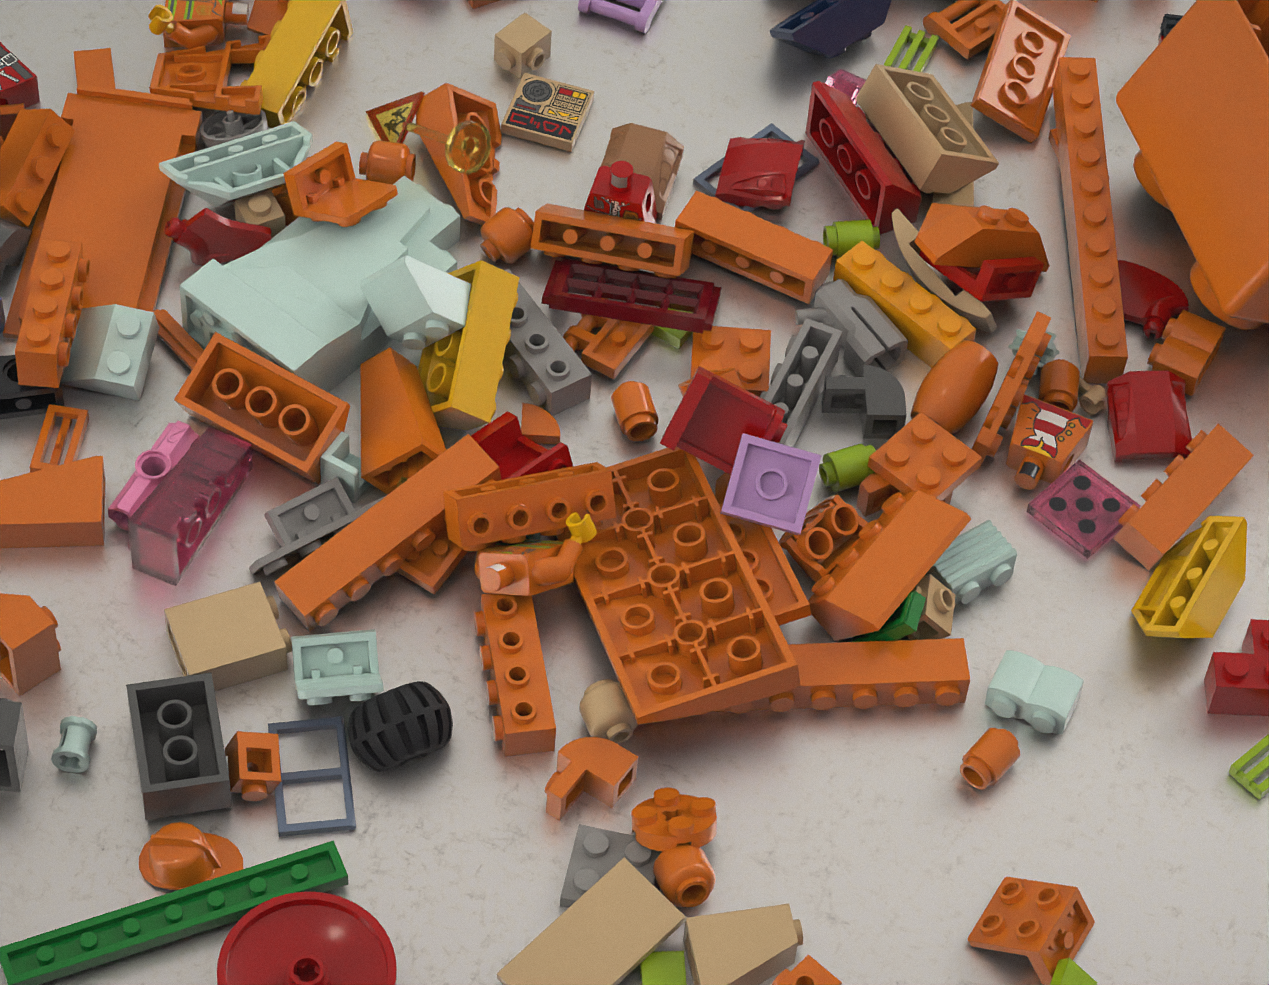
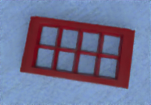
M563 258V261L555 260L542 295L541 304L549 305V309L703 334L704 330H712L722 287L714 286V282L683 277L663 278L654 275L652 272L640 270L626 271L616 266L589 264L579 260Z

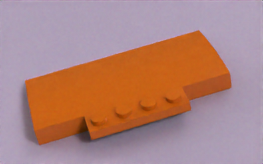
M678 447L674 451L665 448L607 467L612 471L616 518L602 520L603 524L596 527V536L586 543H581L583 551L573 569L576 585L638 725L722 710L801 687L798 664L779 626L811 616L810 604L772 528L720 514L723 503H718L697 458ZM568 527L564 528V533L555 535L557 541L571 538L572 534Z

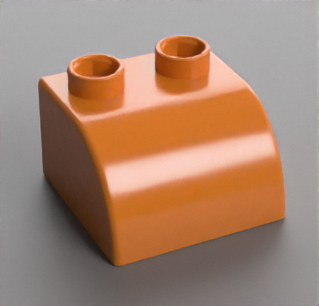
M1196 0L1119 90L1116 96V103L1140 148L1134 157L1133 163L1138 181L1157 203L1172 211L1197 260L1191 267L1190 281L1194 292L1202 304L1214 316L1226 324L1241 330H1254L1263 323L1269 324V0Z

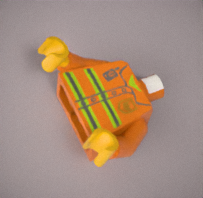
M166 0L165 6L156 5L149 13L148 18L152 20L149 24V29L155 35L163 33L164 47L166 48L184 47L189 49L199 46L220 45L225 40L227 24L247 25L249 4L229 2V0Z
M577 512L572 513L566 520V525L572 536L564 541L526 539L518 543H503L502 540L487 543V548L478 550L475 558L474 570L475 575L480 580L481 590L484 593L532 596L573 583V569L583 551L581 543L592 540L597 533L590 515L586 514L584 519L581 520Z

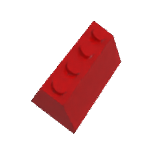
M821 81L813 82L805 133L866 220L870 219L872 226L879 228L880 235L894 230L892 212L897 208L911 224L917 222L919 205L922 202L921 193L914 183L911 184L905 176L898 159L893 158L885 148L881 135L878 132H874L870 127L863 110L860 107H856L847 94Z

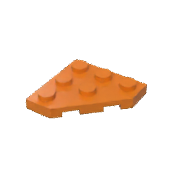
M1038 311L971 448L982 457L981 465L986 455L994 458L1003 439V436L997 434L1000 427L1007 430L1041 359L1034 354L1042 357L1052 335L1045 333L1051 317Z

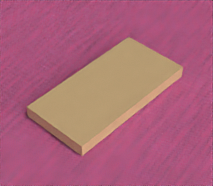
M624 857L497 973V979L503 985H618L685 923L686 916Z

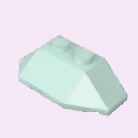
M293 121L160 162L159 170L175 183L214 207H228L235 204L234 200L286 185L283 173L306 160L313 142L312 133Z

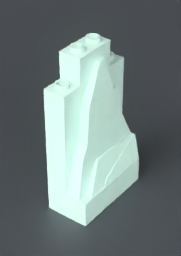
M403 176L393 184L397 187L398 195L387 201L385 207L373 210L363 216L356 225L341 227L338 223L327 221L314 222L311 218L299 216L259 249L225 265H221L215 259H212L181 283L179 288L182 327L203 349L206 348L214 333L217 332L329 393L357 370L361 363L370 359L393 340L386 335L361 290V280L405 255L445 273L457 270V261L447 250L460 240V215L452 206L444 204L432 196L425 187L415 184Z

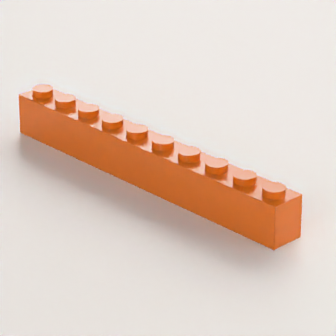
M1059 57L1052 90L1081 378L1088 384H1107L1108 381L1123 375L1128 359L1096 59Z

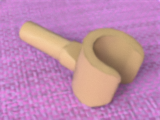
M1080 377L1079 390L1083 394L1079 397L1080 407L1087 414L1095 415L1105 406L1104 401H1102L1105 398V389L1101 385L1091 387Z

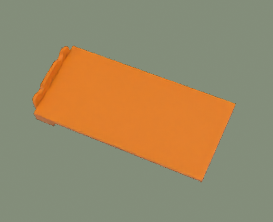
M82 84L81 87L77 86V94H67L61 118L75 132L40 202L3 330V338L18 340L43 239L82 242L83 258L90 261L88 282H83L82 308L117 304L150 312L155 310L173 238L166 236L164 228L167 221H170L172 217L179 218L186 192L185 188L175 183L159 170V163L196 152L201 135L200 126L203 122L202 111L193 110V102H190V99ZM82 309L76 311L77 325ZM70 338V347L72 346L74 338Z

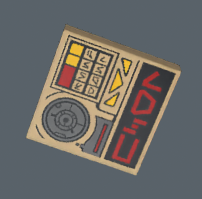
M524 73L501 123V133L572 152L594 101V91Z

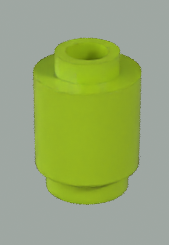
M870 219L834 221L831 226H824L823 245L833 249L832 256L836 260L861 241H864L874 250L880 248L879 228L873 227Z
M860 443L824 454L823 463L819 464V474L823 484L826 487L830 486L834 492L859 486L860 482L867 476L875 473L868 467L869 456L876 449L872 445L864 446Z

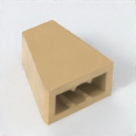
M782 904L686 918L683 942L693 985H759L794 964L797 946L803 945V931L800 920H793L790 905Z

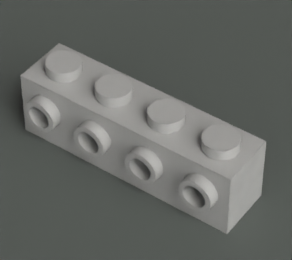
M519 282L517 288L518 301L512 313L510 323L511 336L505 348L504 358L507 361L511 374L516 379L520 378L528 388L532 401L537 406L541 405L544 410L554 416L590 398L592 374Z
M806 318L798 335L791 337L785 352L786 358L782 364L778 363L776 365L768 392L763 391L760 395V398L785 410L782 422L788 424L779 442L780 444L794 447L823 390L825 376L831 375L838 361L843 331Z

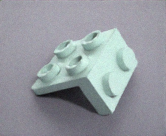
M375 629L291 637L295 688L298 698L307 699L308 705L329 704L333 702L332 697L349 695L350 701H366L375 697V693L384 691L383 681L379 674Z

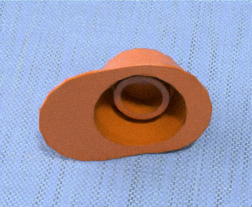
M184 822L170 823L162 827L155 834H152L139 855V870L143 878L154 887L166 890H180L243 869V857L238 847L231 841L215 834L201 832L194 825Z

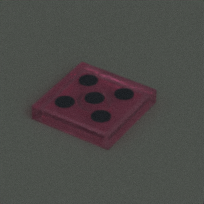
M1079 459L1028 504L1026 512L1088 559L1122 529L1123 526L1118 522L1122 515L1133 504L1139 508L1141 505Z

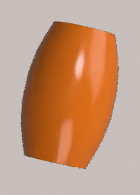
M964 340L950 349L933 365L923 379L913 402L910 414L911 419L922 412L953 435L977 414L993 387L999 365L995 356L982 345L970 340Z

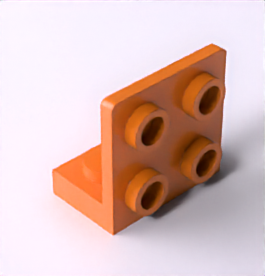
M1005 877L970 933L968 941L972 947L1027 956L1042 985H1050L1058 960L1066 958L1073 960L1095 921L1078 887Z

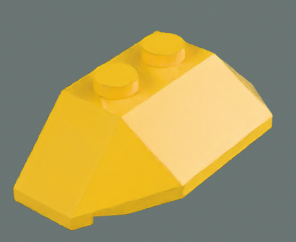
M1208 516L1200 523L1201 528L1187 534L1163 555L1131 610L1146 636L1213 638L1245 581L1247 521L1245 517Z

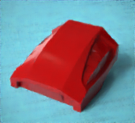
M730 138L715 197L721 201L743 207L755 208L764 206L772 210L781 209L784 206L790 207L799 161L803 155L805 140L794 142L772 138Z
M1167 370L1129 371L1108 381L1106 387L1108 428L1114 463H1122L1123 459L1176 458L1179 454L1186 459L1191 454L1186 448L1192 441L1186 410L1185 379Z

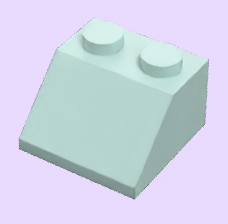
M407 255L361 280L360 288L386 335L402 342L403 346L408 349L422 350L465 327L471 284Z
M117 304L82 308L76 335L70 350L69 365L65 368L62 384L140 401L160 328L154 312Z

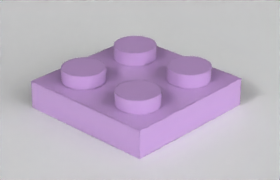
M743 433L720 514L800 535L822 455Z

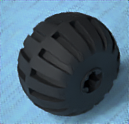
M417 681L393 688L363 702L351 712L348 724L350 746L360 762L372 771L382 772L398 765L402 766L414 758L425 757L429 753L439 750L448 744L452 736L453 727L451 709L442 694L427 682Z

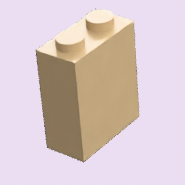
M261 582L164 609L166 633L183 676L212 672L214 690L218 691L288 670L287 653L292 652L291 640L286 628L279 629L276 622L279 619L277 604L272 595L266 597Z

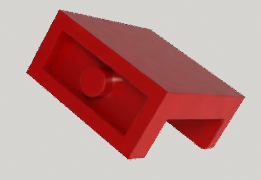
M922 250L919 253V256L926 263L980 302L1030 298L1044 266V263L1034 256L984 260L981 268L934 265Z
M699 366L667 426L660 444L673 451L678 447L731 475L743 433L779 443L788 424L782 422L785 410Z
M508 411L471 435L477 444L499 466L501 480L573 467L567 445L560 442L548 450L524 437L518 417Z

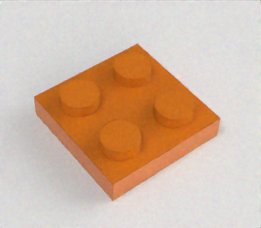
M712 326L711 331L704 330L703 334L693 332L690 378L694 377L699 366L708 371L735 368L743 389L760 397L763 391L768 392L771 330Z
M920 412L869 456L868 467L903 494L920 490L942 501L980 467L982 457Z

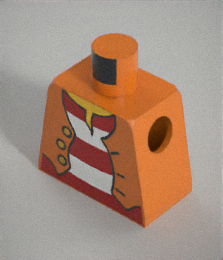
M1024 394L1020 402L1006 460V465L1017 471L1014 476L1016 484L1027 490L1035 489L1039 480L1052 485L1059 484L1086 449L1094 421Z

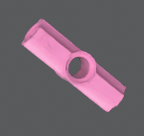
M179 420L176 423H169L152 448L142 452L137 457L135 472L108 508L109 518L119 528L128 532L140 530L157 504L171 496L174 490L173 481L200 444V436L192 430L190 425Z

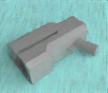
M844 279L822 284L815 292L813 308L795 310L796 325H803L806 318L843 331L841 344L845 348L843 359L859 377H862L863 365L882 367L887 371L905 359L908 339L870 296L857 294Z

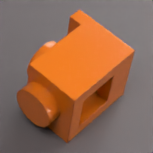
M237 731L225 747V756H228L230 792L241 793L242 799L246 801L263 800L267 798V794L271 795L281 782L278 734Z

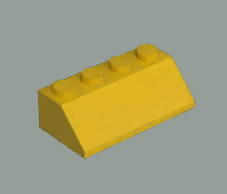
M482 260L447 273L471 284L465 327L422 349L418 372L438 427L471 430L489 424L496 411L495 397L498 382L501 380L504 371L502 362L506 345L511 336L510 323L513 309L518 301L517 288L520 277Z

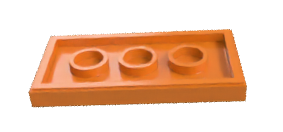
M1010 0L1004 7L970 106L1029 143H1032L1039 136L1053 93L1052 84L1058 58L1065 56L1071 35L1016 0Z

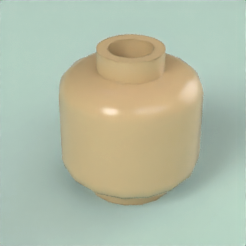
M603 679L591 684L585 690L584 697L580 701L579 711L592 737L608 739L617 744L627 741L633 735V730L636 729L638 723L620 682Z

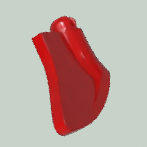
M204 208L189 220L184 219L181 221L177 217H172L170 221H167L164 228L166 236L173 238L176 244L190 252L191 261L195 265H205L212 259L219 263L238 259L262 247L271 240L272 230L268 227L233 221L218 215L208 208Z
M1118 260L1124 320L1142 324L1144 326L1143 332L1148 338L1150 333L1155 334V339L1161 338L1171 317L1180 315L1183 310L1189 311V303L1185 293L1173 281L1152 269L1129 261Z

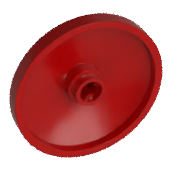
M322 892L284 894L254 907L230 930L224 940L217 962V985H396L397 980L394 948L389 936L378 920L358 904L343 897Z

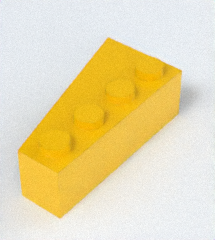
M289 0L288 10L282 21L278 20L272 29L269 44L265 50H261L258 53L252 74L248 80H244L240 85H262L263 102L261 109L266 114L268 127L274 128L290 123L306 100V87L308 85L315 87L322 78L323 63L325 61L333 62L339 54L338 42L341 39L348 41L354 33L346 0Z

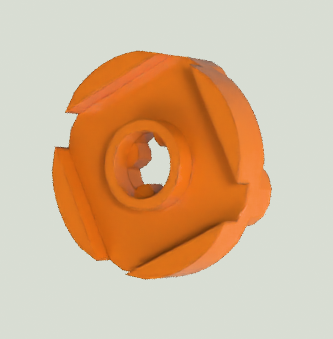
M665 787L655 790L654 798L641 802L631 811L632 833L635 831L636 841L640 845L652 850L665 852L668 849L677 847V844L691 842L692 847L699 848L712 841L717 834L716 802L708 797L699 798L679 794V791L675 788Z

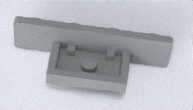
M336 477L267 511L264 516L281 548L256 560L249 567L251 574L254 575L264 570L266 576L287 566L286 558L298 552L302 558L308 556L323 545L321 543L322 540L336 535L384 497L355 510L340 480Z

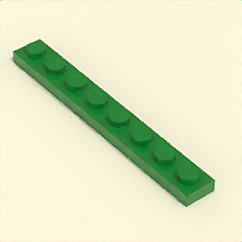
M333 840L0 947V966L7 985H40L240 920L259 904L284 894L295 892L324 893L348 885V874Z

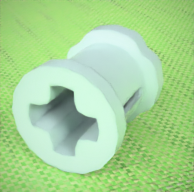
M69 716L62 719L60 723L61 739L59 747L53 750L52 763L57 768L70 773L86 771L90 764L88 750L90 742L96 739L97 726L92 721L83 717Z

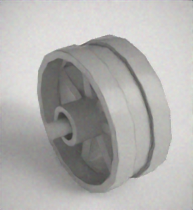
M262 109L260 115L237 113L233 110H220L202 122L200 134L206 149L269 128L266 114Z

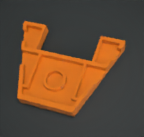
M271 35L258 36V43L243 46L240 39L227 41L225 49L206 52L205 46L159 53L149 87L150 93L190 99V102H193V107L222 111L233 110L237 113L260 115L263 102L262 85L227 86L231 64L254 63L258 53L266 49L271 40Z

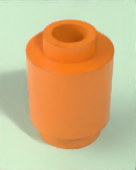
M1063 359L1046 363L1041 368L1038 399L1073 412L1078 403L1079 369L1074 364Z
M635 381L621 384L611 396L621 432L627 435V438L631 441L638 442L651 438L657 432L659 418L649 387L644 383Z
M989 728L963 756V763L959 768L961 775L970 785L980 790L986 789L987 786L995 785L1020 757L1018 740L1006 729Z

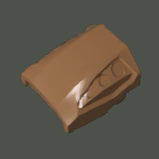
M629 123L612 128L601 166L611 167L616 161H627L633 166V173L650 177L653 183L657 219L662 220L683 159L684 146L668 132Z

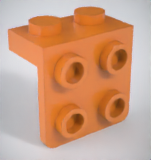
M334 142L283 173L293 214L295 216L311 218L314 222L327 221L338 223L341 227L353 226L358 224L363 216L373 210L385 207L387 201L398 195L396 185L355 178L348 145L343 142Z

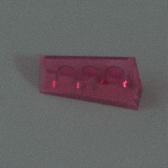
M208 427L199 439L194 440L186 454L127 520L129 531L128 549L131 550L133 569L176 586L252 471L253 455L251 443Z

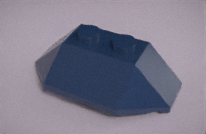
M816 0L769 31L772 38L805 52L825 55L826 58H834L845 53L846 47L852 43L869 38L873 30L883 25L892 0Z

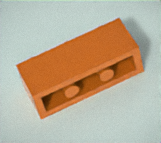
M20 109L0 149V218L21 227H29L75 132L52 109Z

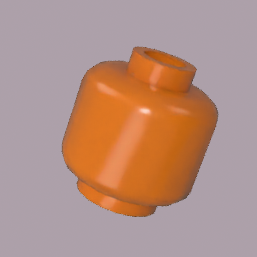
M375 141L371 144L368 153H361L359 174L366 175V180L392 185L403 176L411 181L414 180L416 155L410 154L406 144Z
M509 207L502 208L481 226L480 232L484 241L480 244V247L493 262L500 259L507 264H512L531 249L534 222L519 207L515 210Z
M691 843L677 844V847L661 852L654 862L653 874L662 894L674 906L695 907L700 905L714 889L716 882L715 873L705 852L700 847H692Z

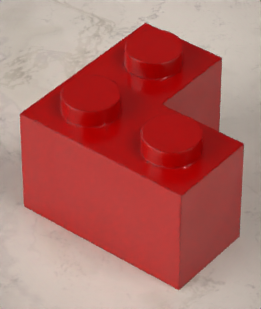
M1250 620L1241 646L1242 653L1213 652L1204 678L1207 714L1269 716V620Z

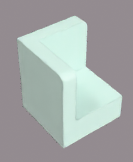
M341 432L320 457L321 485L338 477L350 501L355 504L370 483L361 478V458L350 453L349 435Z

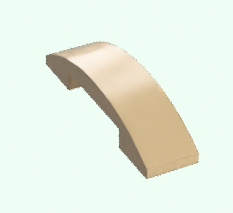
M898 208L892 212L897 242L916 282L931 294L938 296L946 306L959 316L965 317L976 329L990 333L997 329L992 313L982 302L965 290L957 296L951 292L919 256L921 249L914 243L918 234L917 229Z

